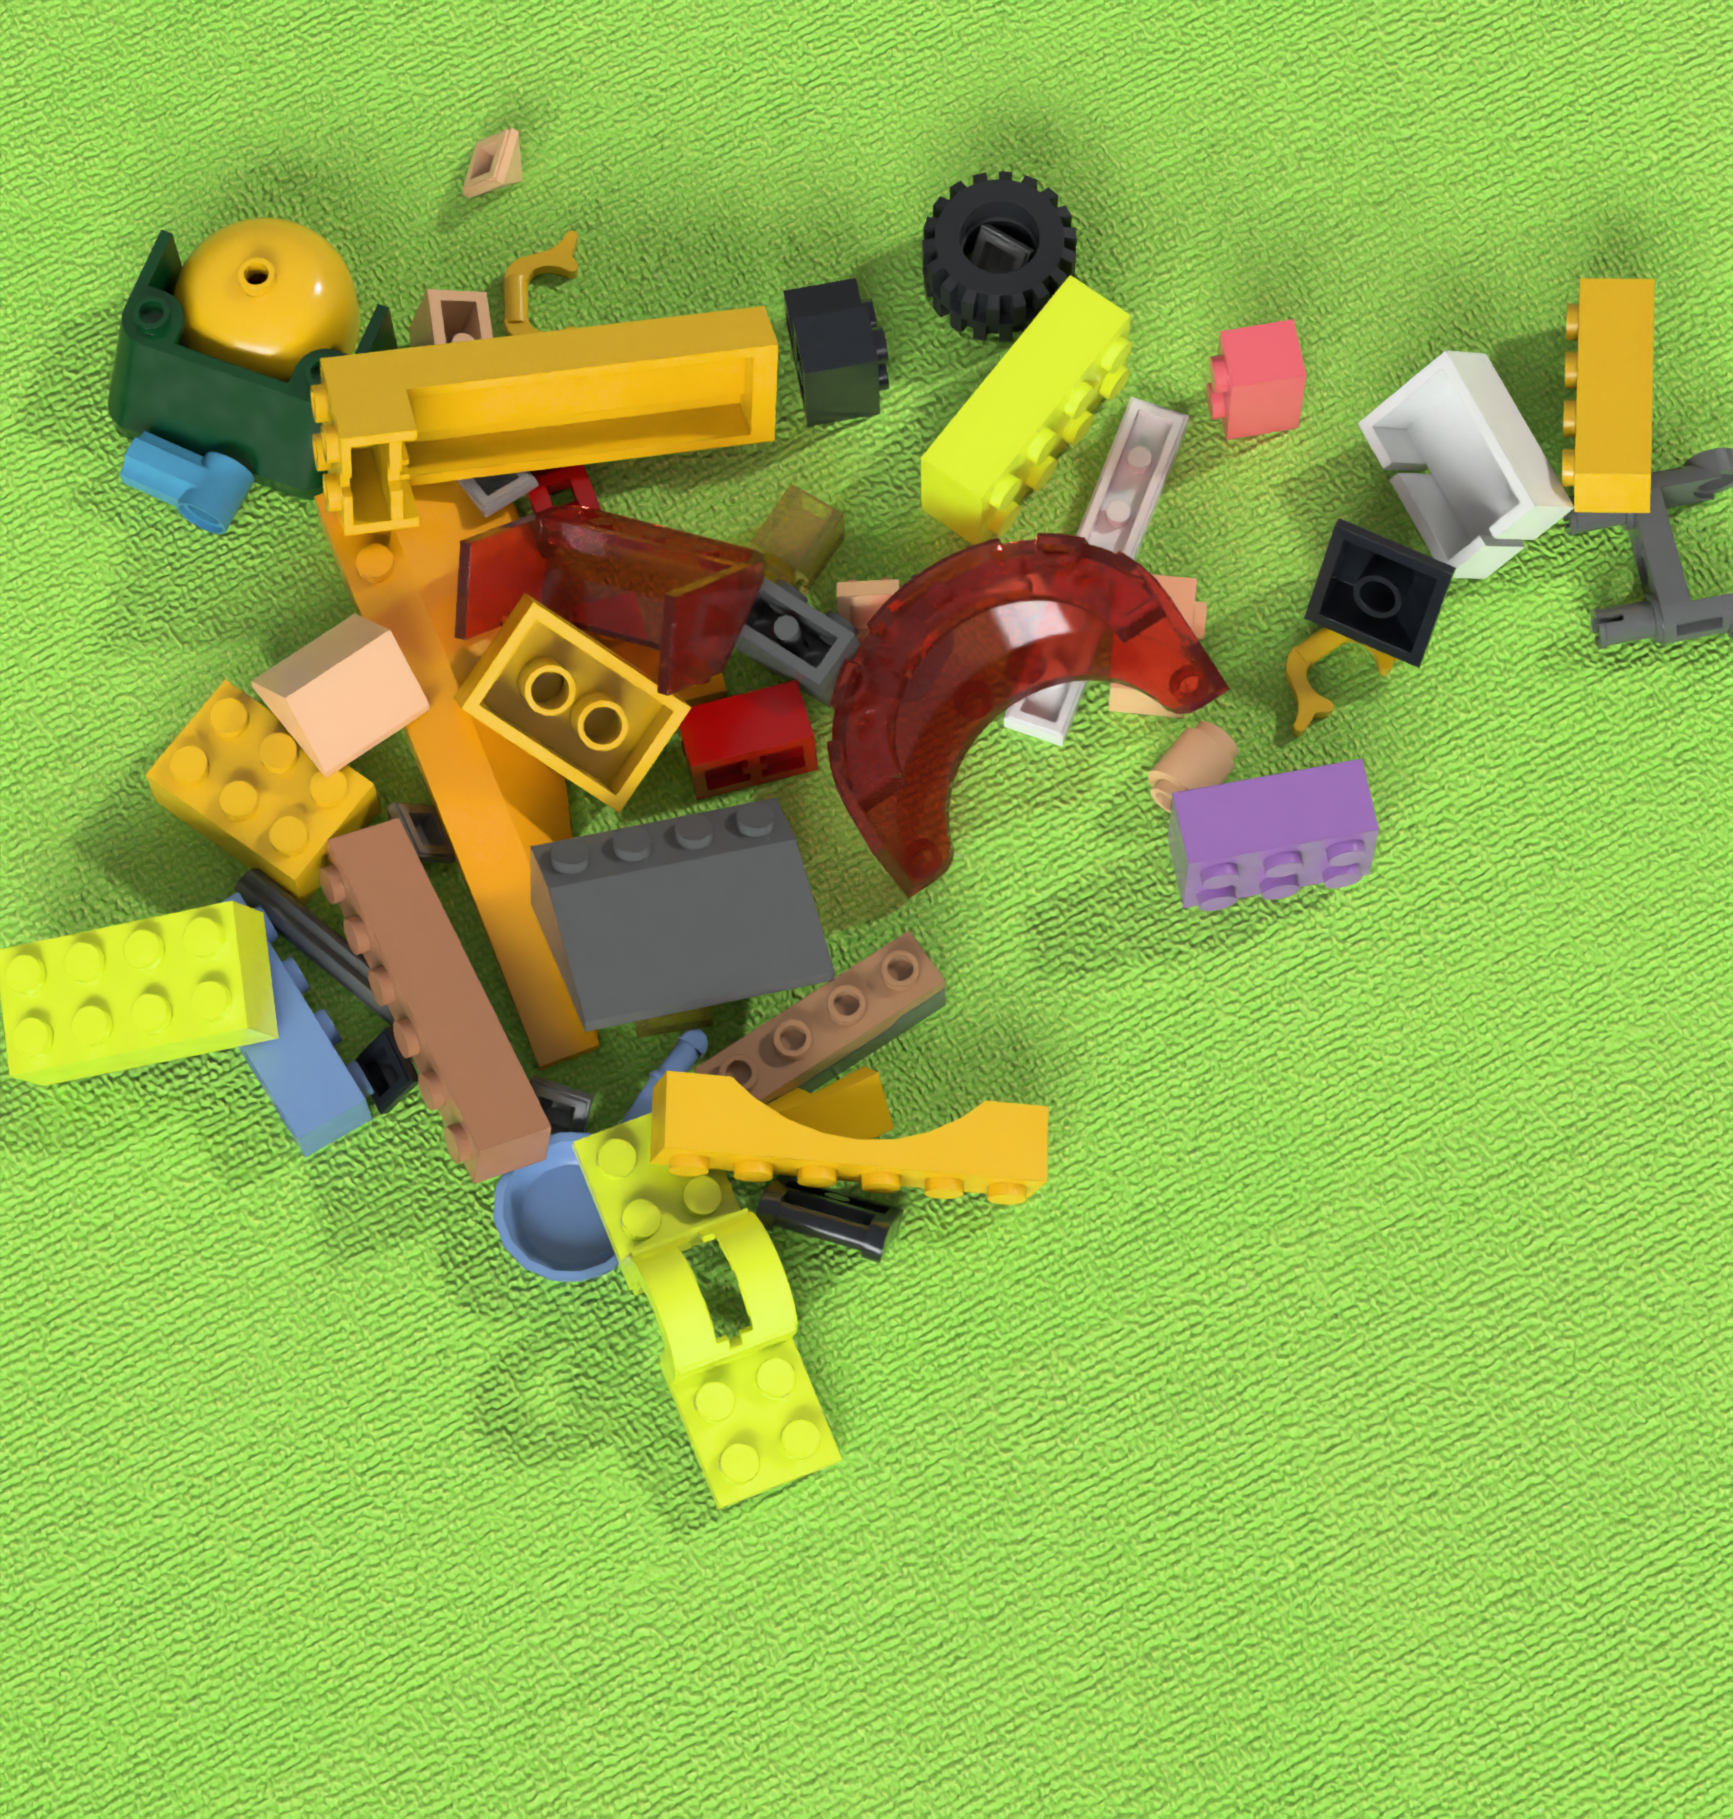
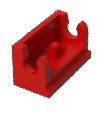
M797 680L691 706V709L678 727L682 739L681 745L697 801L819 770L814 734Z

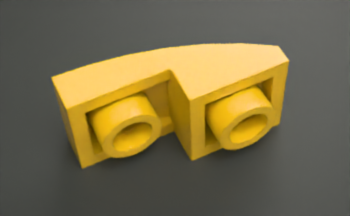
M866 1066L857 1069L813 1094L801 1088H796L766 1104L789 1120L827 1134L854 1139H874L894 1129L879 1073Z

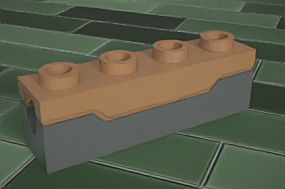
M907 931L834 978L833 981H829L694 1068V1073L731 1076L753 1097L765 1105L796 1088H801L811 1093L946 1006V980L911 932Z

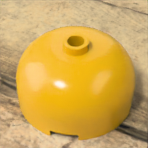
M267 217L251 218L229 224L208 236L193 250L185 261L175 284L173 296L180 302L185 315V328L179 340L180 346L289 383L298 362L308 353L319 349H333L352 355L360 331V309L350 271L341 255L324 237L299 223Z

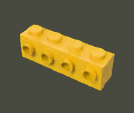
M1580 278L1579 303H1567L1566 340L1578 341V351H1565V389H1577L1576 400H1564L1563 437L1575 438V449L1562 450V486L1574 487V512L1650 513L1655 279Z

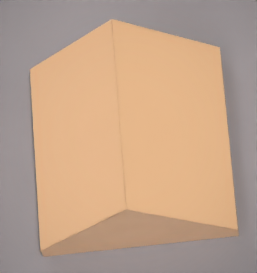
M355 613L251 681L253 689L326 778L430 710V704L390 629Z

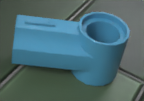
M146 431L140 437H135L125 454L124 465L120 473L124 484L176 506L179 513L188 521L214 534L226 533L255 480L252 473L246 467L226 455L208 452L203 457Z

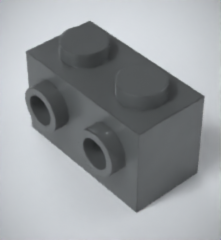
M753 570L717 620L729 645L787 682L797 680L800 690L831 709L866 659L857 639L859 631L840 615L832 611H828L824 615L808 605V599L789 583L780 579L773 583Z

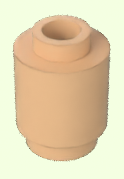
M1207 721L1199 722L1195 728L1185 729L1148 773V780L1152 787L1151 796L1154 801L1170 813L1172 793L1222 784L1234 770L1233 760L1239 753L1234 740L1220 727Z

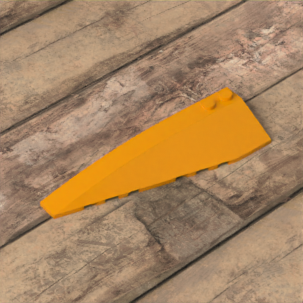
M456 480L411 486L419 514L420 527L344 536L338 511L328 512L324 493L316 495L314 499L323 531L356 613L390 629L430 704L429 711L403 727V730L432 803L440 818L539 1070H545L599 1049L598 1029L585 1032L531 905L530 846L573 838L566 778L461 709L454 699V696L524 593L543 604L538 561L513 502L485 517Z

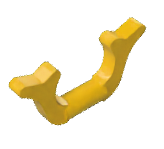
M573 230L568 231L563 239L551 249L518 258L507 268L504 276V328L507 336L544 332L535 329L529 322L528 286L530 281L540 274H558L568 279H575L578 276V264L573 258L578 245L577 232ZM569 326V327H567V328H565V329H571V328H576V327H574V326Z
M1325 627L1299 645L1294 646L1288 654L1285 666V677L1294 696L1297 708L1296 720L1292 729L1293 735L1296 737L1303 736L1314 719L1329 717L1334 707L1330 700L1319 695L1311 687L1307 679V672L1313 664L1341 644L1350 642L1359 643L1368 649L1375 659L1377 671L1380 675H1388L1394 661L1399 659Z

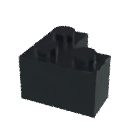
M856 278L783 291L785 320L807 427L880 414L879 391L889 390L886 363H889L886 338L883 327H877L872 299H860Z

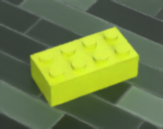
M1070 275L922 455L921 509L980 550L993 534L999 537L1003 536L1015 522L1021 509L1018 503L1030 488L1039 491L1048 482L1057 466L1055 457L1067 443L1075 446L1085 436L1094 419L1093 410L1104 397L1109 401L1113 400L1126 384L1130 375V369L1127 368V360L1133 345L1129 341L1131 315Z
M233 900L0 949V995L10 1077L47 1086L279 1039L264 913Z

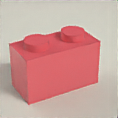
M1294 319L1220 331L1218 354L1209 356L1211 383H1206V397L1211 419H1222L1226 440L1299 428L1306 371Z

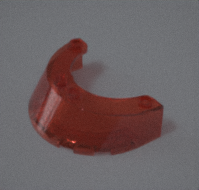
M1038 533L1036 539L1020 540L1005 544L999 538H995L962 549L924 569L895 592L868 621L866 626L870 632L860 645L853 660H844L831 698L830 705L834 709L832 741H827L830 769L844 806L872 854L906 896L910 898L937 881L948 871L954 857V846L951 840L949 806L955 777L965 755L977 737L996 717L1013 704L1031 694L1055 685L1090 680L1117 683L1133 688L1149 696L1169 712L1187 714L1207 705L1230 690V688L1158 580L1141 564L1123 552L1118 551L1116 554L1110 550L1089 544L1085 537L1062 533Z

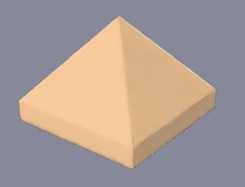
M511 127L476 142L462 189L464 196L472 198L523 182L519 131Z

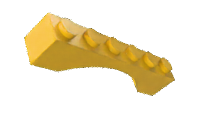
M666 1071L654 1085L652 1092L650 1164L669 1165V1172L680 1176H702L708 1174L709 1169L734 1171L733 1177L735 1179L746 1182H764L773 1179V1175L798 1177L797 1183L799 1185L813 1188L832 1187L837 1184L838 1180L860 1182L861 1189L871 1193H893L899 1191L900 1186L924 1188L926 1196L937 1199H954L962 1197L964 1192L987 1194V1200L992 1203L1004 1205L1020 1204L1026 1201V1197L1032 1196L1048 1182L1049 1106L986 1100L963 1117L930 1132L897 1139H854L822 1133L787 1119L753 1097L731 1076Z

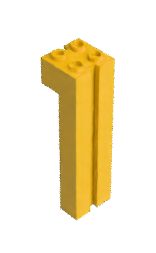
M765 306L320 358L321 384L311 385L310 395L315 423H322L321 433L312 435V445L317 471H328V474H323V491L327 511H338L344 536L420 527L419 514L411 486L775 441L778 342Z

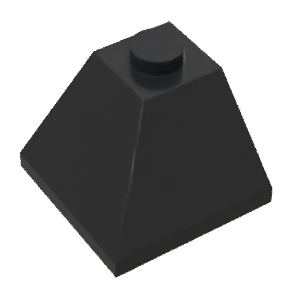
M1339 518L1335 524L1304 619L1420 668L1456 568Z

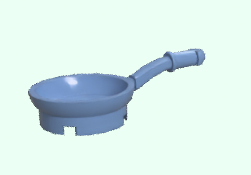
M689 1029L677 1038L679 1042L658 1069L651 1071L649 1082L640 1092L621 1124L652 1112L653 1087L666 1071L688 1072L698 1058H703L707 1050L708 1041L706 1034L702 1030ZM559 1132L550 1135L546 1160L502 1174L495 1188L493 1219L503 1247L524 1269L551 1281L583 1282L588 1279L592 1280L608 1274L619 1265L572 1148L574 1141L590 1136L592 1133Z

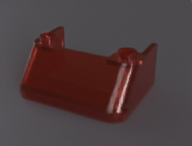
M575 505L550 507L460 540L455 638L468 640L502 627L524 593H526L578 629L660 650L657 693L669 696L692 685L706 684L711 681V677L724 671L764 583L766 557L763 553L754 549L590 507Z

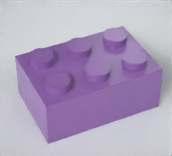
M1357 759L1172 793L1167 839L1182 907L1199 906L1203 911H1215L1236 903L1237 898L1261 894L1264 899L1275 900L1291 896L1299 891V887L1324 883L1327 888H1342L1357 883L1362 879V876L1370 874L1379 828L1363 760Z

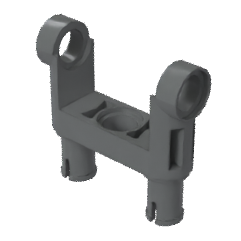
M1722 447L1702 451L1686 460L1683 466L1651 472L1650 513L1574 512L1573 509L1562 517L1563 521L1569 520V523L1565 524V529L1569 536L1621 525L1625 531H1628L1645 598L1644 601L1591 610L1593 634L1599 633V636H1595L1594 639L1599 649L1651 638L1654 643H1660L1661 645L1728 633L1729 638L1733 639V593L1691 601L1666 509L1713 500L1714 493L1733 487L1732 448ZM1569 496L1574 505V496Z

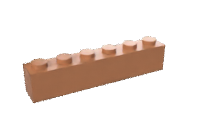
M396 818L328 839L325 867L319 869L322 890L330 904L338 903L345 916L343 925L347 942L355 955L363 954L370 968L368 980L377 1004L381 1007L388 1005L395 1020L393 1032L401 1054L404 1058L413 1057L419 1069L418 1083L426 1106L430 1111L438 1109L446 1125L444 1127V1139L452 1160L456 1164L464 1163L474 1184L546 1160L551 1125L400 819Z

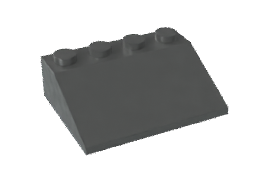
M777 798L530 846L531 905L585 1032L834 980V967L798 844Z

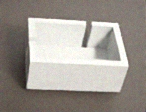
M1445 350L1358 423L1384 470L1425 471L1429 468L1432 474L1397 473L1390 479V482L1434 559L1456 568L1453 578L1486 579L1525 548L1521 539L1535 540L1575 508L1485 353Z

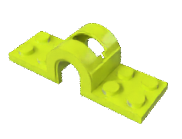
M651 1112L573 1142L572 1148L629 1290L633 1291L634 1296L645 1292L655 1313L665 1348L659 1356L661 1360L659 1365L716 1507L720 1510L837 1464L842 1458L793 1339L798 1329L796 1308L785 1271L766 1229L755 1213L747 1208L740 1209L725 1170L709 1169V1173L702 1176H680L670 1173L669 1165L650 1164ZM714 1239L719 1242L732 1271H734L751 1323L750 1326L739 1329V1336L736 1335L728 1338L727 1335L715 1338L714 1326L707 1304L702 1297L697 1279L687 1259L681 1253L702 1242L707 1243Z

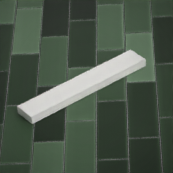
M1134 397L1130 398L1005 714L1004 727L1063 747L1119 604L1122 571L1131 572L1187 430L1189 424L1188 415Z

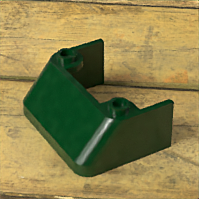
M161 230L122 313L108 396V411L114 427L121 435L131 440H134L135 437H140L146 431L203 457L208 452L226 455L246 467L254 476V483L300 499L315 500L314 496L324 493L323 474H328V471H317L315 465L312 435L321 433L322 423H315L310 386L321 384L320 358L348 354L333 349L312 351L298 362L289 383L177 345L185 328V315L180 302L173 295L182 264L173 233ZM377 304L355 354L398 349L389 307Z

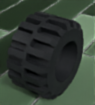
M999 171V179L988 180L986 172L973 175V185L966 187L962 181H959L951 186L950 200L940 196L933 205V217L926 218L924 240H922L924 288L927 297H933V309L940 318L950 314V327L962 333L968 326L973 329L974 339L986 341L988 333L999 334V342L1013 341V332L1021 330L1023 333L1070 275L1075 278L1077 238L1076 229L1071 227L1072 216L1066 205L1058 207V195L1049 187L1042 192L1037 190L1038 180L1025 175L1022 182L1012 181V172ZM982 224H990L1035 250L1033 258L1025 266L1008 273H991L979 269L966 256L972 250Z

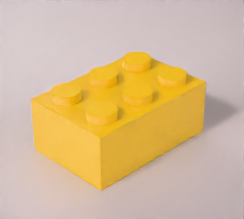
M526 593L517 603L454 696L461 709L618 813L626 805L691 709L676 693Z
M226 679L145 774L154 799L158 804L248 868H259L303 905L307 903L321 886L319 869L325 867L328 839L369 827L382 811L373 782L348 765L326 778L273 712Z

